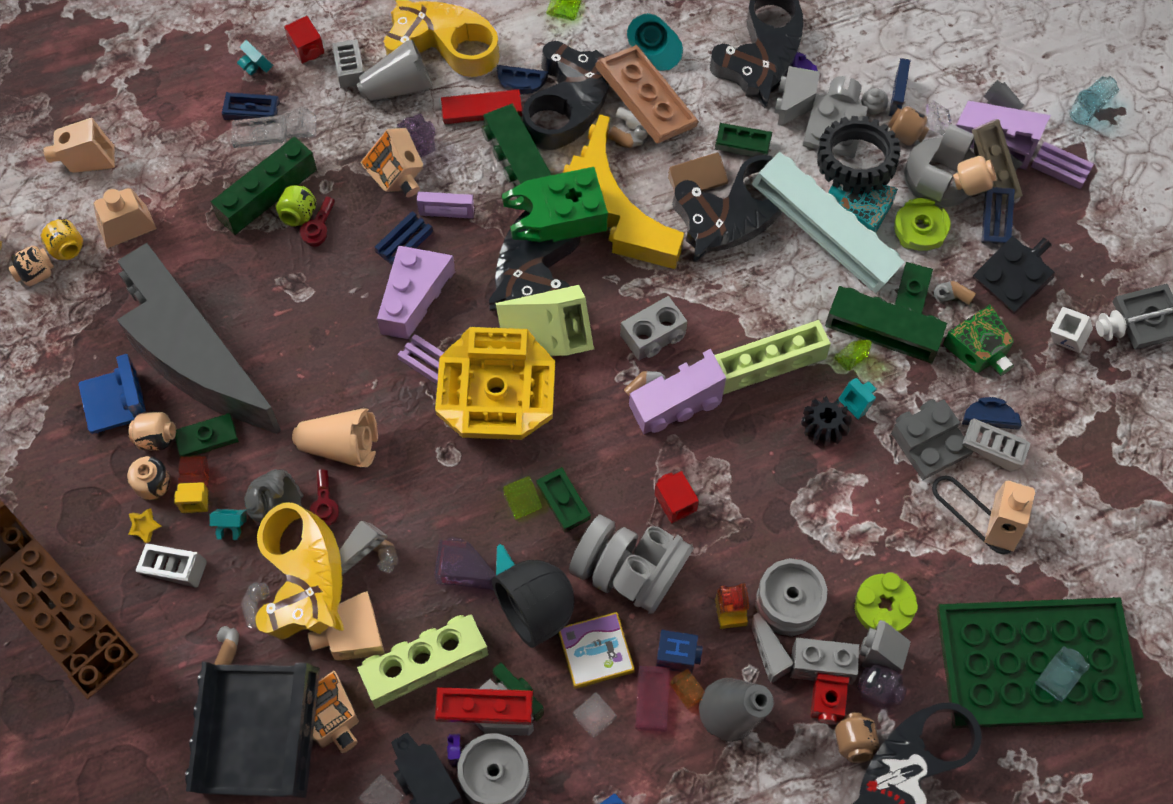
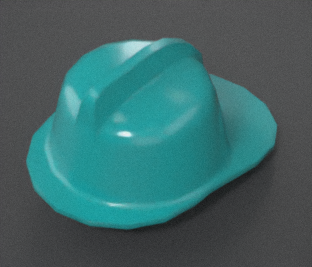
M646 13L638 15L631 21L627 30L628 43L631 47L637 45L657 70H670L679 63L683 54L682 41L663 19L655 14Z

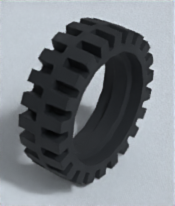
M852 116L851 121L844 117L841 118L840 123L837 120L832 122L831 127L827 126L824 133H822L818 147L817 165L820 166L819 171L821 175L825 174L824 179L827 182L833 180L832 185L838 188L840 185H843L842 190L846 192L850 188H854V193H860L861 188H863L865 193H869L872 187L875 190H879L882 184L886 186L890 179H893L900 158V142L898 138H895V132L893 130L888 131L889 126L885 123L879 126L880 121L877 119H873L871 123L868 122L869 117L863 116L862 121L858 120V116ZM864 140L878 147L883 152L885 160L874 168L853 169L839 162L834 157L832 149L843 141Z

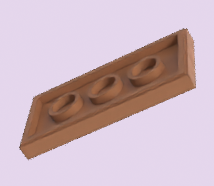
M637 45L597 60L595 65L597 70L657 144L697 126L698 119Z

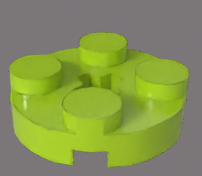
M916 198L906 202L898 210L894 219V232L900 240L901 246L905 249L918 251L940 248L949 233L951 225L947 211L944 208L941 210L935 206L936 202L930 199ZM919 220H922L923 224L929 227L922 229L917 226Z
M891 572L869 577L861 584L856 595V616L860 623L868 630L869 628L875 629L881 620L887 622L900 633L910 625L918 609L916 596L910 585L897 574ZM880 598L892 601L891 611H888L887 608H879Z

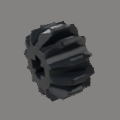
M826 395L823 397L822 403L815 398L812 400L811 406L805 407L801 425L806 427L805 436L814 435V444L818 443L820 439L823 440L824 445L827 447L830 445L831 440L838 444L841 442L842 436L848 435L850 430L848 426L851 424L852 419L851 416L847 415V406L839 407V399L831 403Z

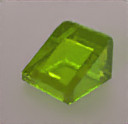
M550 0L546 14L574 21L582 0Z
M870 340L853 341L838 352L834 359L846 371H850L868 357L872 342Z
M530 476L503 487L504 497L515 520L542 509Z

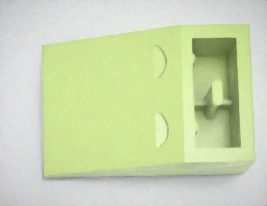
M579 285L495 303L500 328L528 329L550 356H566L594 349L586 298Z

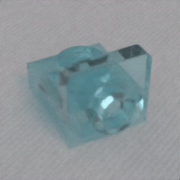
M1063 646L1055 654L1035 683L1062 702L1090 665L1085 662L1084 657L1079 652Z

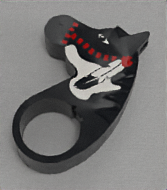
M945 702L921 709L908 717L893 730L873 757L864 774L859 798L852 804H927L920 781L964 766L979 751L982 736L980 725L975 716L959 704ZM939 712L953 713L967 724L971 733V745L969 751L962 759L943 761L934 757L928 750H924L926 746L923 738L920 739V736L922 735L926 720L931 715Z

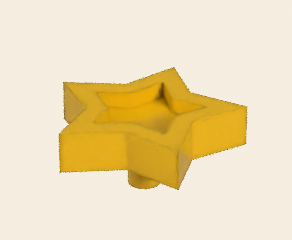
M151 508L142 514L129 513L132 526L128 535H139L145 543H149L153 531L162 527L153 520Z

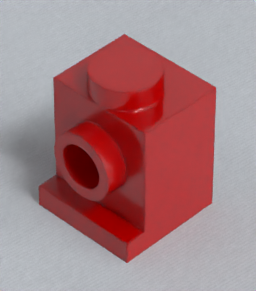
M817 673L813 683L810 717L818 718V722L830 725L837 724V721L841 722L846 711L849 677ZM825 695L835 696L836 702H828Z

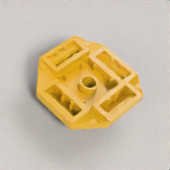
M469 327L461 335V338L452 344L439 358L436 415L462 438L522 440L553 419L555 360L536 341L528 329ZM495 387L503 389L499 393L490 392V390Z

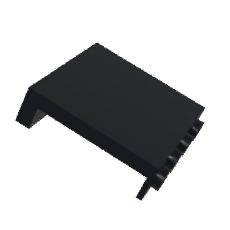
M202 662L201 671L197 679L199 687L198 699L193 710L195 719L194 730L189 742L191 751L190 762L185 774L186 791L214 795L307 798L320 668L308 663H295V666L215 665L209 662Z

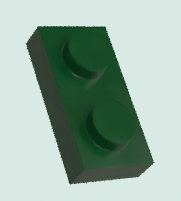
M562 467L536 480L537 487L564 533L591 520L589 511Z

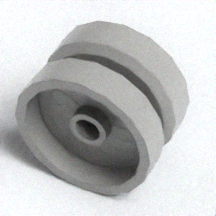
M599 514L583 535L571 560L569 573L581 580H585L593 574V586L605 593H609L614 587L613 580L626 558L633 554L639 534L626 527L619 529L614 534L615 522Z
M789 558L777 561L766 570L760 581L755 604L757 613H761L771 630L779 635L795 636L807 632L815 626L827 602V586L824 577L815 566L804 560Z
M499 733L484 734L472 740L465 747L458 761V780L466 799L471 804H518L524 798L530 783L529 766L522 747L516 741ZM496 769L498 775L490 776L489 771Z

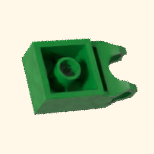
M595 167L527 180L502 194L504 207L516 210L522 209L530 213L527 217L510 226L511 236L514 240L541 242L553 239V242L603 232L608 229V211ZM520 196L515 200H509L512 197ZM521 229H528L523 232H518Z

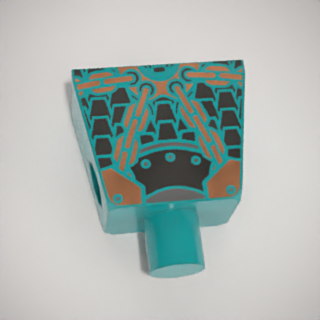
M882 184L879 190H875L872 187L871 192L865 193L864 189L861 188L860 193H854V188H850L846 192L842 190V186L836 188L832 185L828 193L833 195L844 209L852 212L861 224L877 233L892 207L898 191L895 187Z

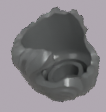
M275 469L251 482L244 497L245 507L250 518L261 523L265 515L279 504L295 503L302 507L301 499L303 498V493L287 471Z

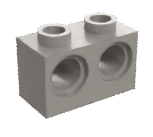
M667 296L621 322L620 336L638 361L645 357L651 358L655 356L662 347L669 343L675 344L682 340L686 334L687 320L671 298ZM667 321L671 322L673 325L665 326L661 323ZM646 335L649 338L642 340L639 339L637 336Z
M796 638L792 647L791 659L794 663L791 668L790 678L814 681L817 673L849 677L848 685H852L858 676L859 645Z

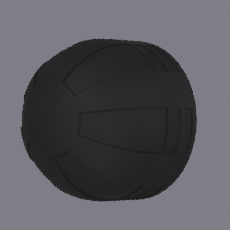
M527 560L515 564L492 578L493 589L503 612L516 633L529 647L534 648L556 635L570 620L574 609V592L569 579L558 567L545 561Z

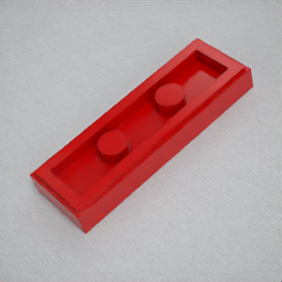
M520 90L441 97L444 124L482 121L484 120L483 114L512 103L521 117Z
M437 688L435 721L531 725L533 691Z

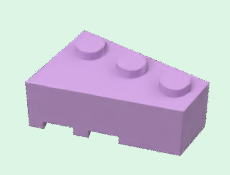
M711 349L703 352L705 358L697 363L688 366L687 362L678 366L680 372L664 380L663 376H660L630 393L629 406L643 434L650 431L653 433L659 432L672 422L677 420L679 422L686 421L694 413L701 410L710 411L722 402L726 376Z

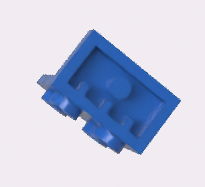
M128 354L116 357L118 368H115L113 373L79 382L87 426L91 434L129 424L138 414L146 413L137 370Z

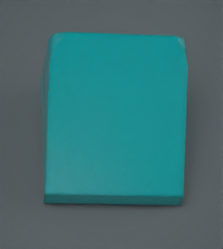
M501 544L497 546L496 575L515 565Z

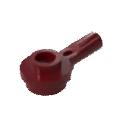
M325 197L315 219L307 221L302 225L300 236L303 242L309 246H319L327 238L328 232L325 222L335 204L333 198Z
M321 469L317 471L318 500L311 505L309 511L317 515L328 526H331L339 517V508L329 496L328 470Z

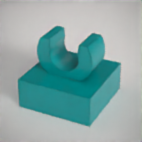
M247 40L239 46L246 55L242 56L237 64L250 76L257 71L258 66L266 73L273 67V64Z
M855 378L848 383L838 399L859 419L866 414L875 401L876 397L872 393L877 388L870 381L862 384Z
M216 509L210 514V526H218L215 532L217 539H222L224 537V529L229 528L233 532V540H237L241 535L240 526L247 522V510Z

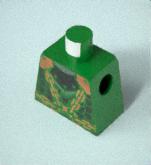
M991 305L983 308L948 331L943 345L974 372L980 373L991 365L1000 376H1003L1014 366L1006 357L1014 343L1013 338Z

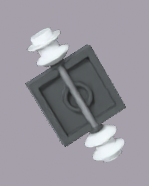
M1163 284L1116 296L1112 301L1116 310L1111 312L1110 317L1105 313H1101L1096 321V330L1099 336L1110 341L1113 338V334L1118 338H1122L1126 331L1135 350L1173 340V294L1168 284Z

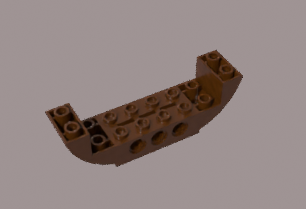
M0 499V597L68 674L67 677L89 700L137 659L139 654Z

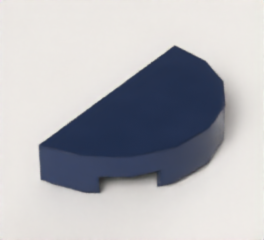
M497 65V79L500 85L507 91L519 89L520 95L538 91L545 85L548 78V71Z
M995 397L978 399L977 402L967 408L962 420L963 425H969L972 419H977L996 428L1020 430L1022 426L1018 412L1015 413L1006 404L1005 400Z

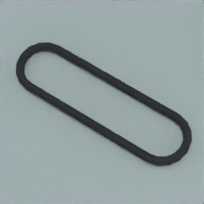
M945 475L935 479L932 485L934 496L984 542L985 537L938 494L937 484L942 480H949L989 516H991V511L955 478ZM1003 524L1002 527L1009 531V527ZM987 544L993 551L999 554H1008L1012 552L1006 549H998L993 545Z

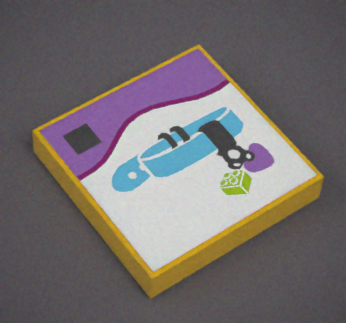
M617 612L565 626L559 632L574 689L634 673L633 663Z

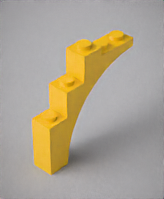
M599 114L596 124H591L589 129V145L583 146L580 157L573 155L570 165H565L563 173L595 167L608 211V227L611 228L609 241L613 242L612 253L676 270L683 248L684 232L664 226L645 215L629 201L618 187L610 171L606 155L610 117Z

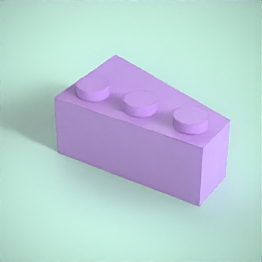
M968 101L956 126L972 133L971 129L994 119H999L1010 154L1022 161L1023 165L1020 168L1026 170L1051 115Z
M398 246L377 316L381 334L409 339L427 313V308L434 298L437 299L446 281L454 275L453 255Z

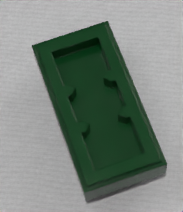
M720 123L715 150L752 157L768 155L772 132Z
M906 262L894 305L906 306L914 312L922 314L933 269Z
M230 413L176 429L175 440L182 460L239 442Z
M501 662L493 669V678L497 684L502 683L508 690L533 691L526 680L522 677L517 680ZM533 696L532 716L534 718L533 721L537 722L544 715V707Z

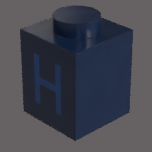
M661 630L656 668L692 674L694 664L700 665L703 646L697 645L698 635Z

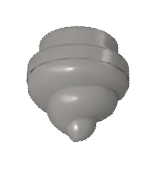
M872 88L863 94L861 104L868 107V114L877 115L886 109L888 96L883 90Z

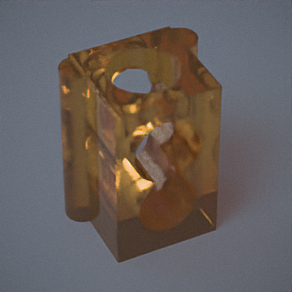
M689 669L674 676L669 684L687 710L699 703L705 693Z

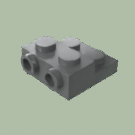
M935 399L925 402L920 407L921 411L914 415L910 411L903 413L895 420L896 424L891 432L922 481L971 456L974 452L962 445L965 437L958 428L960 421L944 399L936 402Z

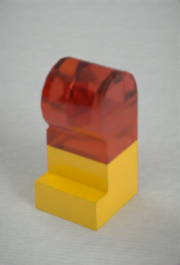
M181 457L179 461L178 489L175 491V504L181 513L208 512L209 467L207 457Z
M741 583L733 587L720 586L715 599L720 629L747 626L749 598L746 584Z

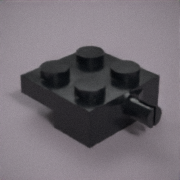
M1012 236L973 275V278L1015 315L1054 278L1055 272L1040 257L1052 244L1043 237L1031 249Z

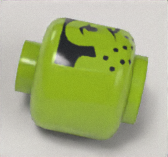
M292 185L287 187L276 204V211L280 220L286 225L302 226L310 219L314 212L316 199L308 188Z

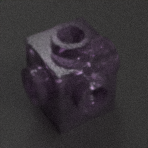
M421 113L413 117H407L397 124V128H406L420 158L436 151L434 136L437 135L431 121L426 122Z

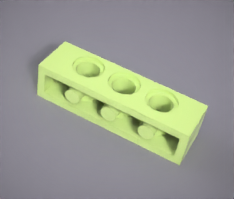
M820 320L714 355L726 376L723 394L825 360L831 343Z
M472 614L466 617L464 615L456 616L448 621L447 626L438 630L436 628L426 630L415 641L398 643L391 648V652L385 655H373L362 662L363 665L357 667L375 709L487 656V646ZM448 640H456L459 643L457 648L451 651H447L442 647ZM420 653L430 655V659L424 664L414 662L415 657ZM398 666L402 668L401 673L397 677L390 678L386 676V672L390 667Z

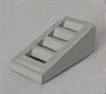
M358 40L332 43L340 88L356 86L360 82L359 76L364 73ZM355 54V56L340 58L341 56ZM356 61V62H354V63H348V64H342V65H341V63H347V62ZM357 67H358V69L342 71V70L352 69V68H357Z
M972 419L962 445L1012 472L1024 465L1031 443L1014 434L977 419ZM979 432L983 433L980 443L976 442ZM990 438L993 439L991 447L988 446ZM1001 444L1004 445L1002 452L999 451Z
M360 521L339 550L342 575L383 542L387 535L372 523Z
M146 543L136 572L186 586L198 587L207 560L197 552ZM155 554H159L154 568H151ZM169 557L166 568L163 570L166 559ZM179 560H181L178 571L176 573V567L178 565Z
M758 612L753 615L751 628L768 680H770V683H773L788 674L794 662L761 613L759 614Z

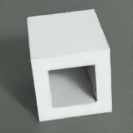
M1062 307L1050 333L1055 344L1081 353L1093 327L1089 316Z

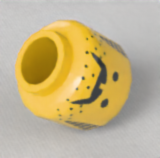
M57 219L49 222L43 228L40 235L41 242L49 254L57 260L73 259L79 254L83 246L81 234L73 223L66 219Z

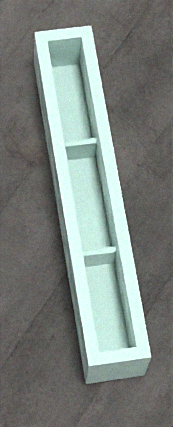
M780 151L758 173L752 185L875 294L905 263L894 249L889 248L879 239L874 231L867 229L861 224L852 212L844 209L833 195L826 193L816 184V181L811 176L802 172L791 158L784 156Z

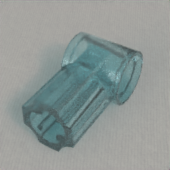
M1102 76L1088 89L1080 91L1070 109L1069 115L1071 119L1078 124H1088L1091 122L1094 115L1118 94L1120 89L1117 86V81L1111 76Z

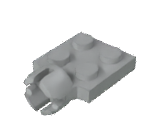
M846 76L836 77L831 81L828 94H816L802 146L818 149L822 133H824L827 126L831 127L832 122L836 120L840 123L841 118L847 117L851 121L852 116H858V120L862 121L863 116H866L868 107L859 104L861 84L857 80L851 78L848 89H844L843 85ZM859 140L840 142L833 147L832 153L855 158Z

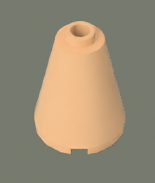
M357 409L302 421L294 428L292 440L300 451L357 467H368L372 464L376 451H371L372 442L378 441L376 419L373 412H368L369 409Z

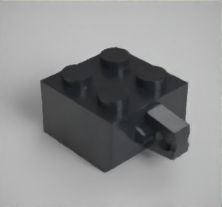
M405 733L391 742L397 757L394 761L398 768L393 774L405 796L412 793L414 798L409 801L410 804H463L458 790L431 745L421 744L418 746L409 733Z

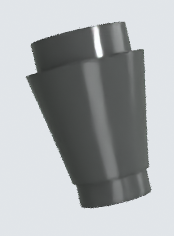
M998 80L983 96L990 105L1018 110L1024 107V104L1021 103L1005 82L1002 84Z

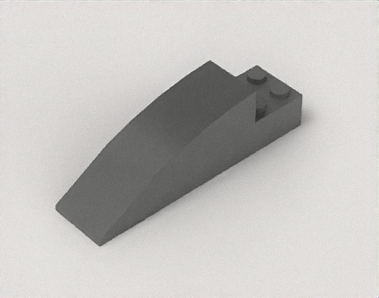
M145 243L119 259L118 263L122 272L118 274L127 286L126 289L133 300L138 301L140 305L117 319L131 346L142 358L171 384L214 411L224 415L230 413L232 418L275 434L279 433L281 429L270 404L150 246Z

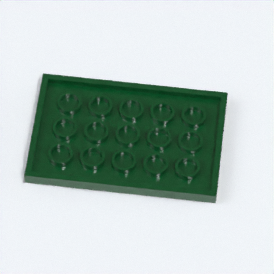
M1121 597L939 604L937 606L949 703L959 704L968 709L975 716L980 727L1140 721L1144 718ZM951 713L953 729L968 728L964 720Z

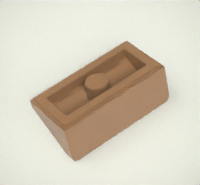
M719 152L671 166L668 172V179L674 192L676 186L684 180L697 183L702 192L728 184Z

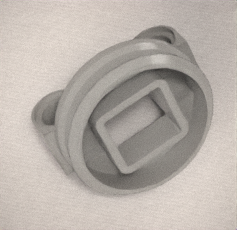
M950 124L943 137L927 139L913 148L905 166L904 177L909 190L915 197L930 199L936 202L935 206L937 207L956 206L970 197L965 194L963 189H957L955 181L950 185L953 178L952 174L930 164L934 160L958 171L957 167L960 162L976 157L970 150L974 141L973 134Z
M650 526L636 546L634 555L626 558L613 580V585L625 597L632 601L636 599L633 605L642 607L648 611V614H652L664 598L694 547L692 544L690 545L683 541L682 537L678 534L674 538L673 535L656 526Z

